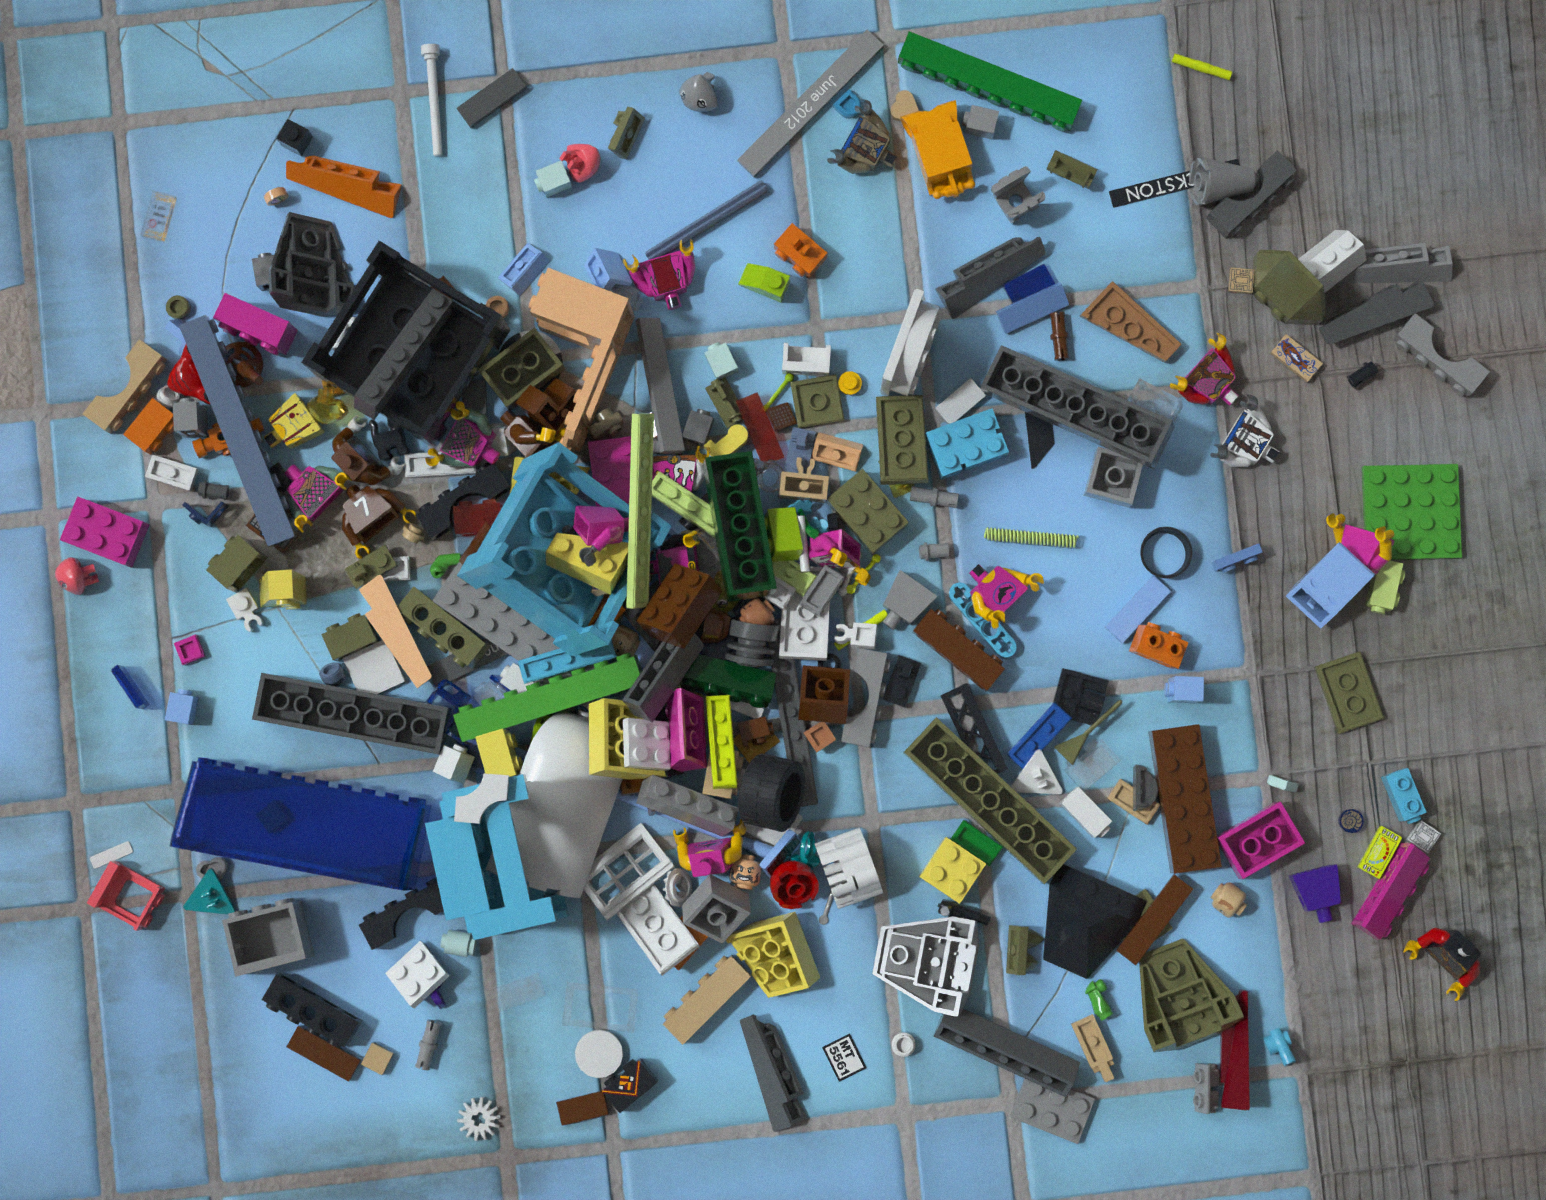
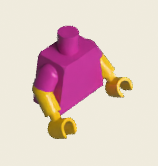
M1334 513L1327 516L1326 522L1328 526L1334 528L1336 544L1342 543L1375 575L1392 559V546L1395 542L1392 540L1395 535L1393 530L1385 531L1386 527L1383 526L1377 528L1374 533L1346 524L1344 527L1342 526L1345 522L1343 514H1338L1336 518Z

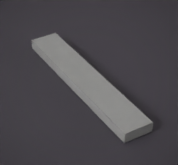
M638 318L636 320V327L660 453H682L685 449L660 318Z

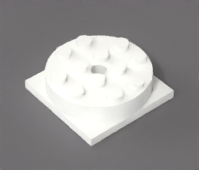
M916 289L913 292L882 377L881 395L889 396L890 391L905 396L909 394L914 395L927 355H929L936 329H938L943 314L940 306L922 300L924 294L922 290Z

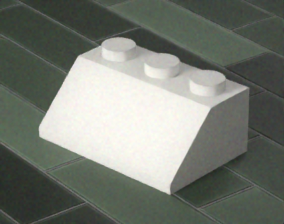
M1334 230L1298 260L1321 282L1325 293L1367 259L1364 244L1347 230Z

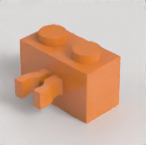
M793 223L774 243L775 255L783 262L788 260L794 265L792 269L801 277L805 275L810 278L828 256V253Z

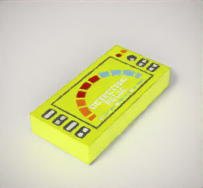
M1379 826L1357 868L1380 879L1402 837L1383 826Z

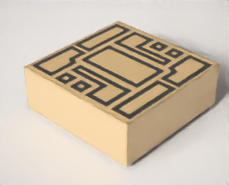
M1230 268L1228 292L1252 294L1254 270Z

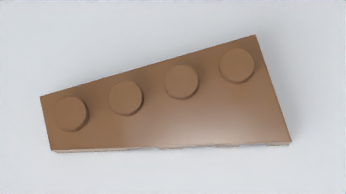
M1113 281L1080 315L1081 318L1164 363L1182 345Z

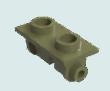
M1057 150L1054 151L1046 168L1051 174L1055 173L1089 189L1098 170Z
M726 377L720 380L719 378L711 382V385L705 388L727 429L748 418Z

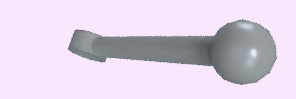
M830 891L823 915L819 917V922L822 925L828 922L827 915L833 900L832 891Z

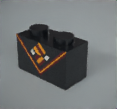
M641 1058L637 1062L634 1059L630 1060L622 1067L624 1072L617 1077L613 1074L604 1082L606 1087L602 1092L619 1113L623 1112L659 1081Z

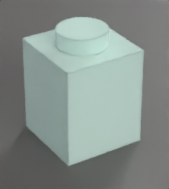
M562 161L536 170L538 178L534 179L539 193L544 191L546 198L572 188Z
M720 342L712 344L707 348L708 351L704 352L716 379L719 378L720 380L738 372V367L726 343L720 344Z

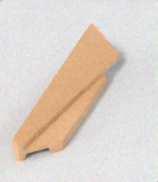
M378 575L359 589L372 608L365 616L416 688H419L430 680L432 675L382 575Z

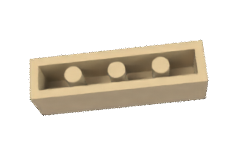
M724 955L714 965L717 970L712 975L707 972L697 982L700 987L695 992L690 989L680 999L683 1004L677 1010L673 1006L663 1016L666 1019L663 1025L682 1045L752 976L732 955L729 958Z

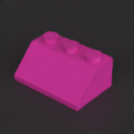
M678 688L667 700L665 709L669 722L670 768L680 772L707 768L703 697L683 688Z

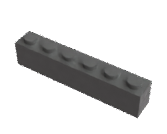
M435 289L430 291L354 395V409L373 420L376 419L452 314V299Z
M965 1009L962 1010L959 1017L942 1013L933 1036L1064 1097L1067 1096L1073 1086L1080 1062Z

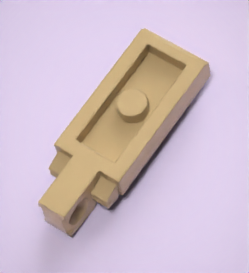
M1091 1014L1071 1023L1093 1072L1097 1073L1100 1071L1104 1082L1114 1079L1110 1070V1066L1114 1065L1113 1057L1094 1015Z

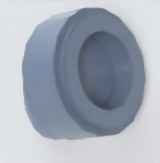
M336 662L326 664L319 672L320 678L326 685L338 686L346 680L341 664Z

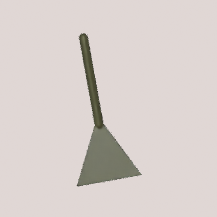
M1118 700L1083 734L1058 744L1054 748L1073 766L1088 735L1123 703L1122 700Z

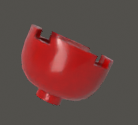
M793 860L780 864L774 870L770 878V890L773 898L782 908L798 909L802 907V903L807 902L810 898L813 900L819 891V882L814 871L808 865Z

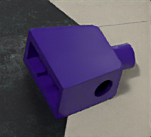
M1330 864L1288 875L1304 911L1316 910L1319 923L1333 920L1330 906L1341 903L1337 864Z

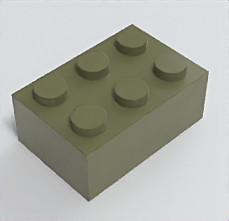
M534 327L478 371L506 408L512 410L518 406L516 401L529 385L539 390L563 372L565 367Z
M863 468L826 500V503L836 512L837 516L871 555H874L907 527L909 523Z

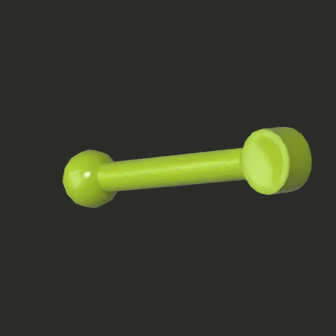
M788 373L785 375L783 383L761 409L762 413H766V409L770 408L785 386L794 380L793 374Z

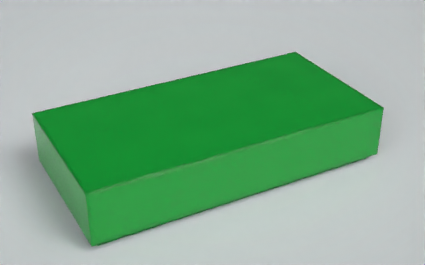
M964 820L950 838V840L986 863L989 867L1003 848Z

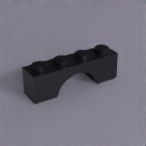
M484 464L477 470L478 474L472 478L470 476L463 478L458 482L459 486L452 491L450 489L445 490L438 496L439 500L433 504L428 502L418 509L419 513L416 514V517L433 541L454 528L452 521L453 512L458 503L470 496H483L493 502L510 491L511 486L496 464Z
M437 877L425 883L427 888L418 891L416 888L406 893L405 900L399 903L397 900H394L384 905L385 910L376 914L374 911L363 917L364 922L359 924V927L371 950L377 949L397 938L396 926L398 920L407 910L413 907L427 909L434 915L444 912Z

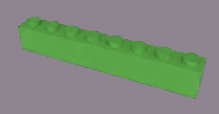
M629 652L617 656V661L608 664L607 660L593 664L594 669L588 671L585 670V667L571 671L572 676L563 678L562 674L548 679L549 683L542 686L540 682L527 685V690L518 693L517 689L503 693L504 698L495 700L494 696L481 700L482 705L473 707L472 703L459 707V712L454 714L453 717L461 741H468L482 734L502 728L505 729L629 689L642 672L638 656H631Z

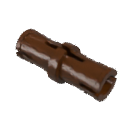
M1057 312L1050 313L1052 326L1050 339L1053 340L1055 361L1069 359L1067 346L1069 333L1066 332L1065 312H1059V314Z

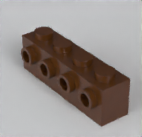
M930 609L912 633L982 690L988 691L1005 670L1001 666L1004 662L994 654L991 656L983 651L985 647L976 639L970 641L964 635L967 632L959 625L955 624L952 626L946 621L948 617L939 609L936 611Z

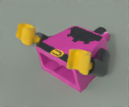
M694 530L688 534H673L662 543L656 552L657 560L650 561L649 575L658 574L660 585L675 563L699 571L696 545L700 541L696 542V539L692 537L697 534V531Z

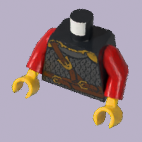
M1433 928L1417 938V942L1414 940L1408 941L1403 953L1407 950L1413 951L1409 957L1410 960L1417 958L1420 948H1423L1451 976L1459 982L1452 983L1446 994L1450 991L1457 993L1454 1001L1460 999L1465 992L1464 987L1467 988L1480 974L1481 969L1478 958L1481 952L1457 930Z

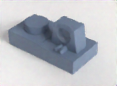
M793 427L784 472L798 473L796 459L799 457L802 458L803 474H806L813 450L815 431Z

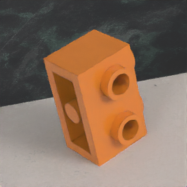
M1150 622L1147 625H1138L1129 652L1168 668L1179 669L1189 642L1182 640V635L1169 631L1167 634L1160 631L1161 626Z

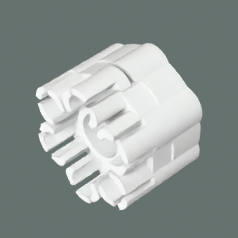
M860 827L815 843L822 866L834 862L824 866L823 869L825 875L828 876L829 885L832 886L830 889L838 909L883 894Z

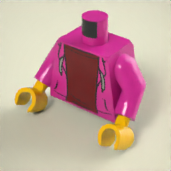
M690 239V246L687 248L682 246V240H680V251L641 263L638 262L634 255H632L634 259L632 265H627L626 260L623 259V264L630 270L629 274L635 286L647 297H654L655 301L665 299L668 310H674L682 306L679 294L687 292V286L692 283L696 269L694 253L692 252L694 248L692 239Z

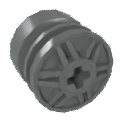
M738 617L730 618L728 634L738 637V641L727 642L726 647L736 651L725 652V659L749 667L773 666L775 659L765 656V654H775L776 649L766 646V642L778 640L780 625L776 623L760 625L742 622Z

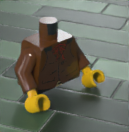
M510 409L500 418L508 426L503 432L504 435L525 457H529L552 446L556 440L560 442L566 428H562L555 437V430L541 428L529 416H516Z

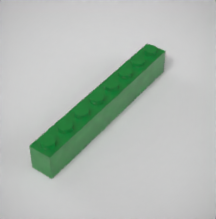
M910 31L898 57V63L907 71H919L930 80L939 79L944 81V84L950 88H962L973 97L982 96L987 98V101L993 105H1005L1016 114L1025 113L1030 115L1032 120L1039 123L1044 121L1050 123L1053 128L1059 131L1071 130L1082 103L1080 98Z

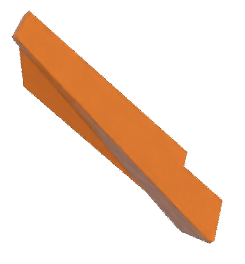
M318 156L305 157L303 163L291 160L286 162V178L288 180L388 218H393L402 184L378 181L380 171Z

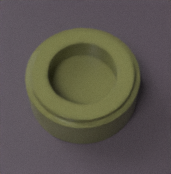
M176 295L167 301L166 311L173 319L182 320L190 314L191 306L187 299Z

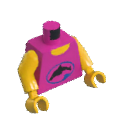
M978 564L969 573L978 583L970 591L974 612L990 622L994 629L998 628V621L1005 623L1004 612L1028 589L1027 586L1030 585L1031 590L1034 592L1039 590V585L1036 582L1043 584V576L1039 573H1034L1030 576L1000 566H996L988 574Z
M740 819L739 825H734L732 831L734 836L688 845L689 837L686 828L683 827L684 833L681 835H677L676 830H673L674 840L678 845L679 864L682 868L692 871L693 877L727 872L733 863L741 858L743 837L741 836L747 831L742 819Z

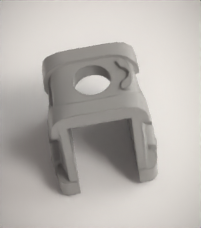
M1026 166L1009 173L1008 176H1004L991 188L995 200L1011 224L1029 211L1032 212L1039 208L1038 204L1043 202L1046 197L1044 192L1033 197L1024 184V180L1031 172ZM1013 195H1018L1022 198V204L1012 207L1009 203V198Z

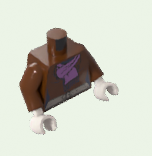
M358 415L354 416L348 423V427H345L333 439L332 447L335 453L331 459L354 482L376 485L389 478L391 474L399 475L405 466V463L402 465L397 464L400 458L398 456L392 458L388 467L384 466L354 436L366 425V422L362 425L356 423L355 420L359 417Z

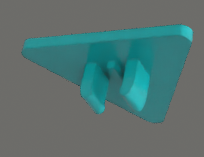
M212 868L208 869L183 906L184 910L218 914L236 912L216 872Z

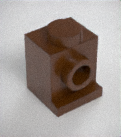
M765 716L738 723L744 749H749V743H753V746L767 743L766 739L775 735L772 721L767 722Z

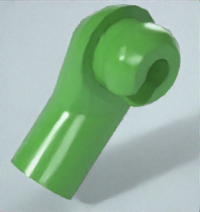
M461 554L439 555L430 567L432 577L441 578L450 565H457L459 563Z

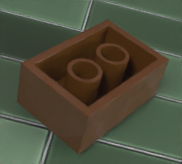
M675 563L637 619V622L650 637L685 649L722 593V589L709 574Z

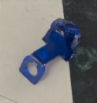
M444 679L437 685L426 702L432 704L439 695L455 706L444 731L457 742L468 747L469 744L465 741L462 742L458 736L450 731L455 723L453 715L459 712V707L467 705L471 695L451 681ZM448 683L457 689L458 692L452 695L444 687Z

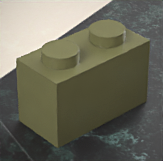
M355 614L347 618V623L341 626L339 623L333 624L326 628L327 632L321 634L332 660L338 662L346 656L379 642L372 624L365 615Z

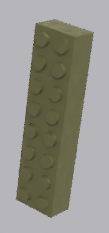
M937 717L903 752L905 756L1042 884H1045L1077 850L1073 844Z

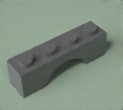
M1277 150L1256 171L1260 181L1259 191L1256 196L1246 201H1236L1226 197L1208 214L1206 219L1224 238L1230 233L1235 236L1244 227L1241 224L1244 220L1248 218L1251 221L1261 211L1259 207L1264 202L1268 205L1278 196L1275 192L1281 186L1286 189L1295 180L1292 176L1297 170Z

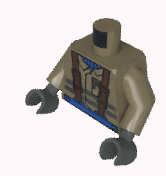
M861 99L864 103V109L862 110L859 106H855V111L864 114V117L860 115L841 150H830L835 154L836 158L827 159L828 163H837L839 167L851 174L875 171L879 162L892 168L898 155L887 150L890 138L882 119L872 109L870 101Z

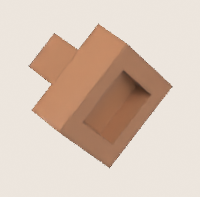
M819 722L804 732L816 753L836 741V738L825 722Z

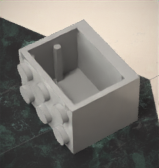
M287 898L275 901V907H271V904H264L252 907L251 913H248V910L229 913V918L222 920L235 977L315 956L302 901L294 902V898Z

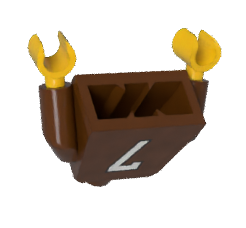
M352 485L346 491L350 499L343 503L342 506L345 511L342 516V530L351 545H355L356 557L362 559L363 557L360 555L359 550L364 548L368 554L371 553L369 546L362 545L361 541L365 544L400 517L399 512L403 515V521L407 524L411 523L405 519V515L410 512L416 517V513L413 510H407L405 508L406 504L391 491L381 488L373 490L370 486H366L361 490L358 485Z

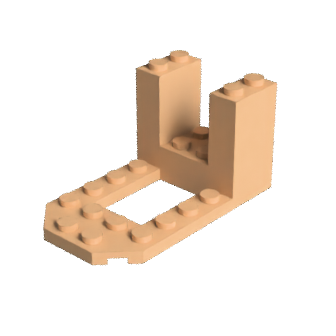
M547 268L546 273H542L538 280L537 286L540 288L537 296H532L528 307L531 309V315L536 318L539 330L593 350L591 358L594 360L591 367L587 366L582 377V380L585 381L582 390L578 389L573 400L576 405L573 412L569 411L564 424L567 427L564 437L560 440L562 445L574 453L575 450L580 452L585 443L587 433H589L587 428L593 423L635 316L629 298Z

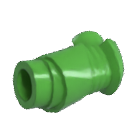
M1099 979L1097 982L1092 981L1088 984L1085 994L1089 996L1094 1014L1097 1017L1099 1016L1102 1021L1112 1015L1113 1012L1102 994L1103 991L1107 990V985L1102 979Z

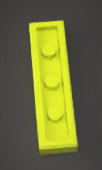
M730 695L706 696L713 789L737 788Z

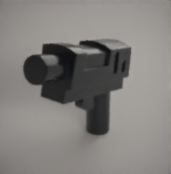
M943 899L937 906L939 907L938 913L943 916L974 920L987 926L990 921V916L980 914V910L968 908Z

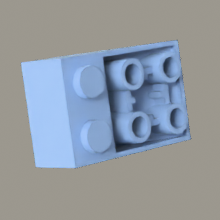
M1339 542L1292 587L1286 597L1321 629L1375 574Z

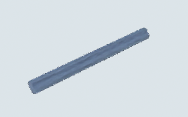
M762 181L755 183L646 251L647 259L650 260L667 255L680 247V240H682V245L690 239H693L767 193L766 185Z

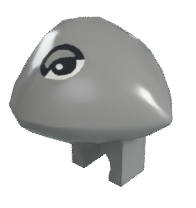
M706 72L704 75L698 74L682 84L679 93L682 102L687 108L702 112L711 111L717 107V97L713 90L714 85L710 84L715 75Z

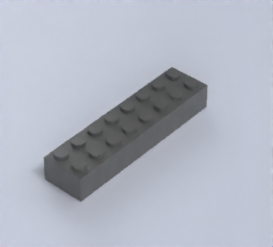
M1002 345L980 386L984 394L1152 469H1155L1175 428L1173 420Z
M261 673L252 720L440 755L443 745H445L452 709Z

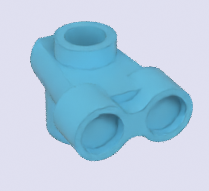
M1280 1027L1270 1031L1271 1035L1263 1039L1271 1056L1279 1053L1284 1067L1295 1063L1296 1059L1288 1047L1292 1042L1287 1031L1281 1032Z

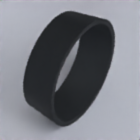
M1159 527L1152 530L1144 538L1140 549L1141 560L1144 567L1151 574L1160 578H1173L1182 574L1190 565L1192 546L1188 537L1180 530L1173 527ZM1168 533L1174 535L1184 546V563L1173 574H1156L1148 568L1144 561V546L1156 534Z

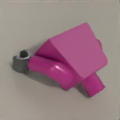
M576 506L574 524L565 525L562 533L577 535L578 533L586 545L591 546L585 547L579 552L581 561L585 562L586 566L589 567L596 562L595 552H600L607 544L622 542L623 533L629 532V518H623L612 507Z

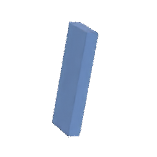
M1059 282L999 309L996 313L1004 333L1007 334L1068 306L1069 302L1063 286Z

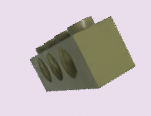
M414 586L397 606L407 624L415 623L419 627L417 632L426 639H429L430 636L437 641L435 646L445 654L450 651L455 655L453 660L463 668L467 665L473 669L490 648L488 644ZM428 610L429 615L427 619L420 621V612ZM446 624V632L438 635V626ZM459 638H464V646L461 649H456L455 642Z

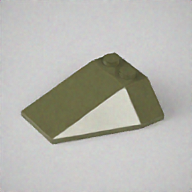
M1261 249L1253 257V291L1255 292V298L1272 310L1271 314L1276 320H1282L1285 324L1319 325L1326 318L1324 286L1291 251Z
M1184 939L1146 952L1140 959L1144 1031L1153 1053L1177 1050L1222 1033L1244 1018L1235 995Z

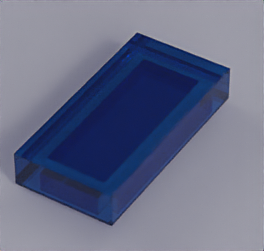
M1042 264L1005 283L1002 287L1011 304L1054 285L1055 282L1045 264Z
M116 665L111 669L112 674L135 708L144 709L150 705L124 666Z

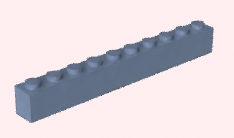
M207 315L180 324V330L267 546L272 547L297 537L295 531L299 529L294 524V517L290 518L286 510L290 508L285 495L281 496L278 487L281 486L276 473H271L269 465L272 464L268 452H263L260 443L263 442L259 430H254L251 421H254V416L249 407L245 408L242 399L246 398L241 385L236 386L233 378L237 376L232 363H227L224 356L228 354L223 341H218L215 334L219 332L215 320H210Z

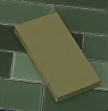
M923 395L876 397L881 485L928 483Z

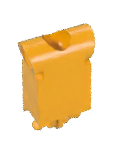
M956 100L937 105L931 111H917L900 116L906 133L912 139L929 195H933L935 199H940L944 196L956 198L959 197V194L964 193L966 189H973L975 187L972 176V161L957 120Z

